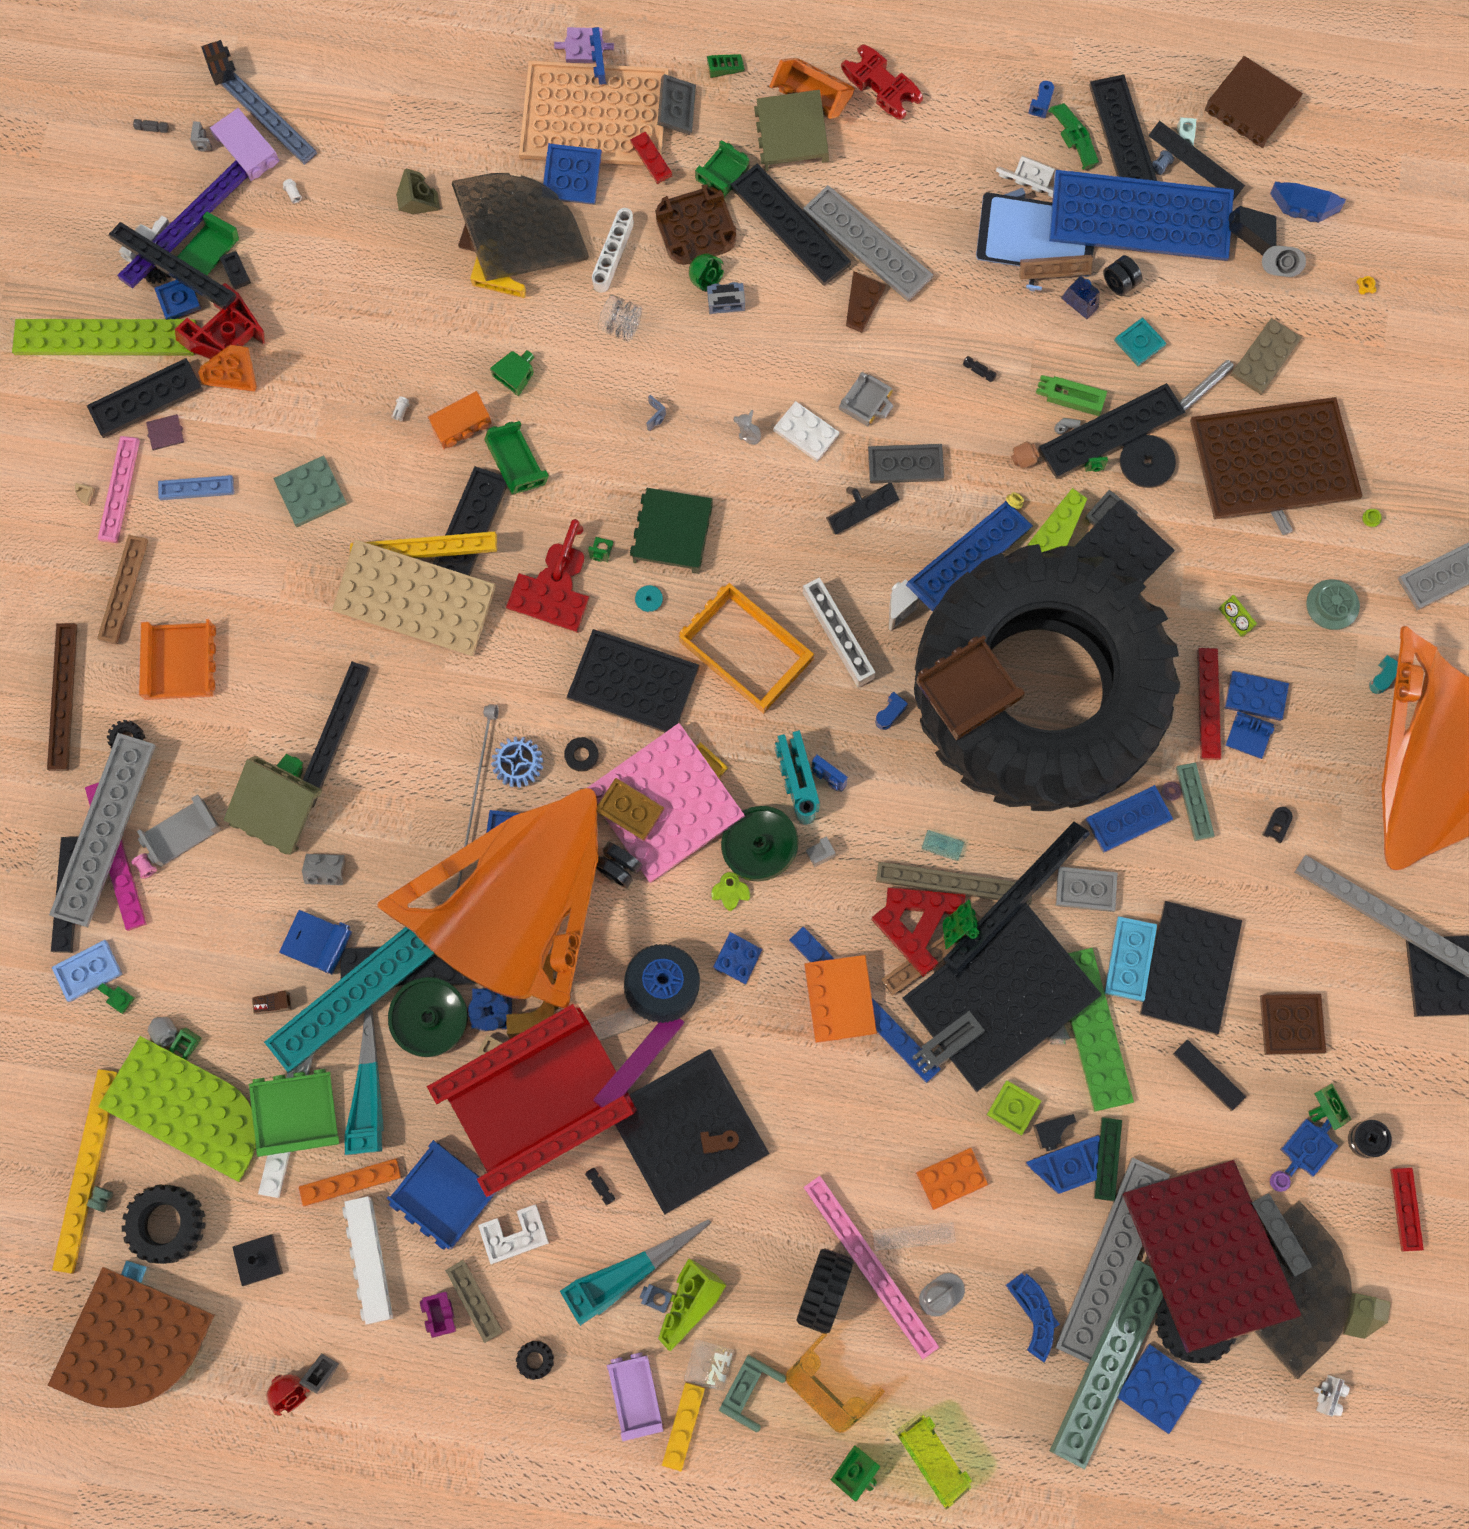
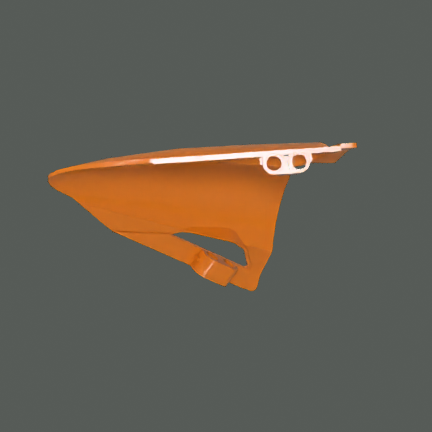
M1402 626L1400 630L1401 642L1382 782L1385 861L1392 870H1401L1409 867L1421 858L1469 837V677L1449 664L1441 656L1436 646L1414 633L1408 626ZM1414 654L1421 666L1413 664ZM1418 700L1410 726L1405 731L1408 702H1416Z
M590 788L580 789L561 800L510 817L379 901L377 907L389 917L413 931L439 958L477 984L510 998L527 999L533 996L560 1008L568 1007L598 863V804L595 792ZM478 860L475 871L446 902L433 909L408 907L409 903ZM570 913L566 933L557 935L563 919ZM552 944L550 964L558 972L555 984L551 983L543 970L545 959Z

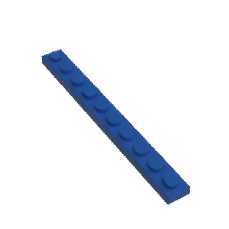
M804 927L789 939L793 946L809 962L834 959ZM872 998L877 1033L927 1083L941 1070L940 1067L936 1068L934 1066L925 1074L923 1073L922 1069L927 1066V1063L919 1067L917 1063L923 1058L920 1057L915 1061L912 1058L922 1049Z

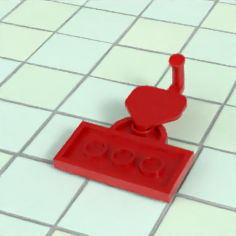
M577 519L571 521L563 545L557 543L549 548L545 559L548 568L541 571L536 579L518 573L506 606L508 610L576 633L578 632L590 598L589 596L572 591L573 582L571 577L580 573L585 560L580 550L572 548L576 535L583 533V527Z

